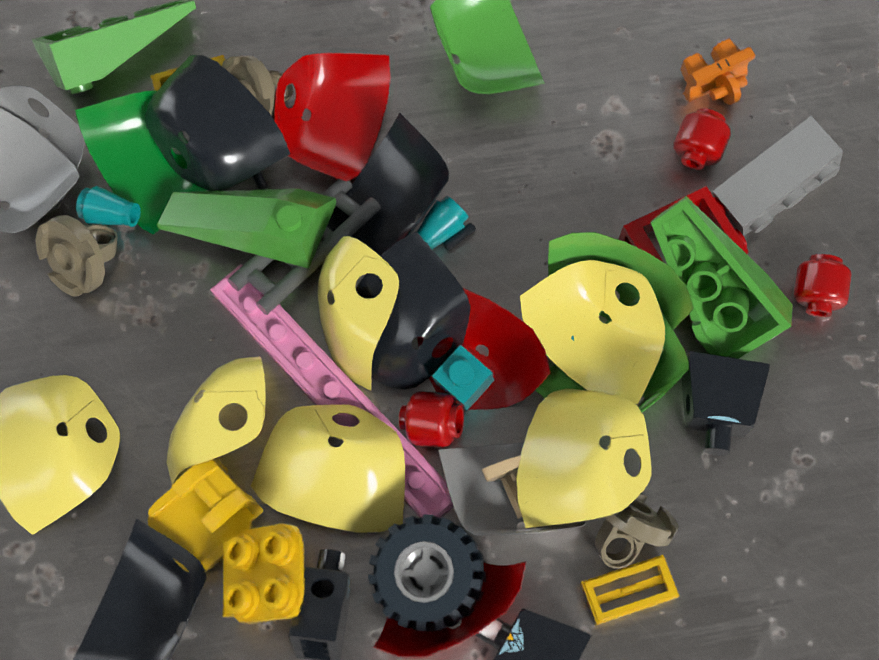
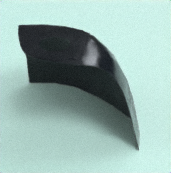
M190 55L164 82L148 104L145 114L146 127L169 165L180 177L208 191H221L239 184L290 154L283 134L271 114L236 77L217 61L204 55ZM185 131L189 135L188 144L178 137L179 132ZM171 148L177 149L183 155L187 163V169H183L176 163L171 154Z
M400 112L382 143L352 184V188L346 193L360 205L370 197L380 204L381 209L351 236L366 244L379 256L396 242L411 235L449 181L447 164L439 152ZM335 207L327 227L334 231L349 216L338 207ZM422 213L418 220L414 222L417 215Z
M417 232L396 242L381 255L397 273L399 289L389 320L374 351L371 378L389 387L403 390L415 388L427 380L463 344L471 309L468 297L460 283ZM367 273L357 285L356 292L362 298H375L382 291V280L375 274ZM417 336L423 337V343L418 347L419 349L415 350L411 342ZM452 337L453 342L449 350L440 357H433L434 347L444 338Z
M136 518L120 561L73 660H171L207 580L206 571L201 562L176 542ZM175 560H177V561L180 562L182 565H184V567H185L189 572H186L184 569H182V568L175 562ZM186 622L180 637H178L177 628L179 624Z

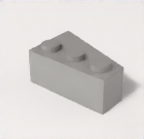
M810 116L713 190V197H716L723 204L726 216L744 236L751 231L758 233L774 220L773 216L785 208L789 209L795 206L808 193L837 175L840 170L843 150L819 123Z

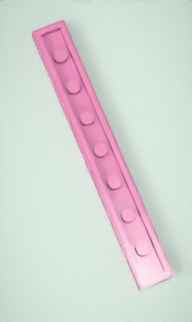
M242 264L210 289L212 295L314 405L345 404L357 406L377 417L397 432L402 442L405 459L404 502L419 518H422L423 514L442 518L453 508L446 480L280 305L274 308L268 315L264 314L256 305L264 295L250 283H247L240 291L235 290L230 285L228 279L243 266ZM339 413L332 417L335 423L342 426L351 427L359 424L358 418L351 414Z

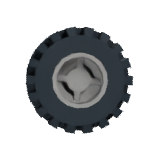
M423 514L422 518H416L415 516L404 518L405 523L400 526L396 523L388 528L390 534L386 538L380 537L375 544L379 547L376 556L371 554L369 564L373 565V574H368L369 584L374 585L376 591L372 596L377 604L383 606L384 610L382 612L389 619L396 620L398 625L404 628L415 629L416 631H441L448 627H454L461 623L460 621L464 617L471 615L475 610L473 607L483 596V582H486L483 554L479 551L475 540L463 528L451 520Z

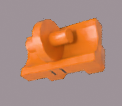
M728 38L713 47L710 54L715 61L713 64L708 65L701 54L698 53L683 60L680 70L687 82L683 94L688 102L709 94L713 101L721 98L726 104L732 105L740 100L741 88L748 84L745 77L748 74V62L753 60L756 55L751 47L740 51L735 43Z

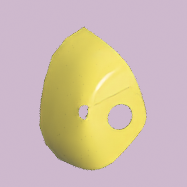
M344 236L326 256L318 282L320 321L333 362L353 383L371 391L373 355L391 315L399 289V279L394 269L370 247L358 239ZM367 273L379 276L383 283L380 294L371 299L359 296L355 288L358 278ZM330 290L334 294L335 301L333 304H329L327 294Z
M596 260L579 261L559 269L520 295L524 323L534 330L545 348L546 355L567 376L587 391L614 394L629 399L634 404L639 403L659 362L665 341V324L653 288L645 276L632 269ZM630 283L638 289L640 300L636 305L627 306L618 300L615 290L619 284ZM601 311L609 315L612 319L610 323L605 324L600 321L598 316Z
M261 356L234 359L217 368L197 389L187 403L169 438L166 463L172 485L179 473L184 469L234 451L248 444L259 435L264 423L266 400L265 375ZM201 390H205V392H203L202 398L199 399L197 403H195V396ZM227 404H240L247 411V422L241 429L230 431L221 426L219 413Z
M56 375L5 388L0 393V499L12 518L32 535L91 496L107 480L113 467L120 443L119 428L102 401L86 382L74 376ZM89 418H96L105 426L107 436L104 442L97 443L88 436L85 425ZM59 423H66L67 436H60L57 433L56 427Z
M565 388L551 392L538 405L527 431L516 477L518 505L526 528L572 523L609 516L624 510L644 491L651 478V457L645 418L640 413L641 410L629 399L614 394ZM602 436H610V444L607 450L599 445ZM630 448H633L640 458V471L635 477L630 476L624 466V455Z
M334 404L295 407L286 412L272 430L263 450L251 487L261 501L277 512L306 522L357 533L387 531L395 523L399 526L403 524L405 459L402 442L395 430L357 406ZM339 413L351 414L358 418L359 424L351 427L342 426L335 423L332 417ZM336 437L342 439L343 444L340 447L330 446L328 438Z

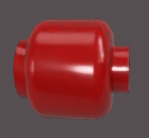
M701 108L684 117L673 142V147L678 156L682 158L681 162L685 166L701 170L704 166H713L721 161L731 137V130L722 114L711 109Z
M814 254L809 257V260L804 261L798 266L794 300L801 306L806 307L807 314L817 317H829L832 315V311L842 309L847 305L852 273L846 265L842 264L843 260L840 257L830 254Z
M418 391L410 397L407 405L401 406L399 427L401 430L406 431L407 438L413 445L445 448L451 445L455 438H459L463 431V407L461 404H457L455 398L448 393Z

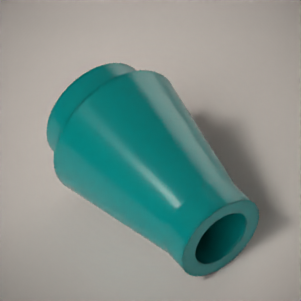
M100 186L84 188L76 202L78 217L84 219L89 225H126L134 227L140 218L141 211L137 203L129 202Z
M445 196L441 201L436 200L418 228L417 233L433 250L465 228L463 223L469 216L458 203L449 196Z

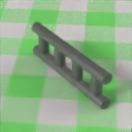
M338 179L322 195L336 198L337 203L335 206L349 217L334 231L326 227L309 269L287 263L293 269L275 284L261 272L274 259L254 255L228 279V282L237 291H240L247 283H250L264 295L256 305L264 314L268 315L324 263L326 256L342 237L353 236L381 209L380 204L372 197L362 205L358 204L346 194L352 188L351 182Z

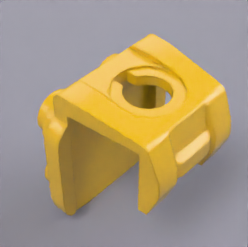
M214 458L193 465L172 485L170 490L154 502L148 511V526L189 551L201 562L207 572L223 559V542L229 541L243 530L251 529V522L263 512V509L252 496L244 492L229 476L228 469L218 458ZM175 560V562H176L182 569H184L186 572H189V571L184 567L183 564H181L180 562H178L177 560Z
M276 524L246 529L239 532L229 541L223 542V617H235L239 622L258 623L290 619L300 613L299 608L304 596V553L302 535L298 527L289 524Z

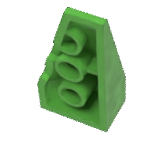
M176 0L134 12L135 17L131 19L128 16L103 19L102 22L98 23L99 28L93 30L92 26L81 28L80 25L35 38L32 41L55 85L61 89L70 90L71 94L80 93L93 88V81L103 79L196 9V4L194 0Z
M302 189L173 192L157 226L161 230L309 269L337 201L334 197Z
M687 196L652 220L651 225L667 265L673 268L687 286L694 309L689 314L692 321V329L696 339L709 354L739 359L792 326L793 304L769 275Z

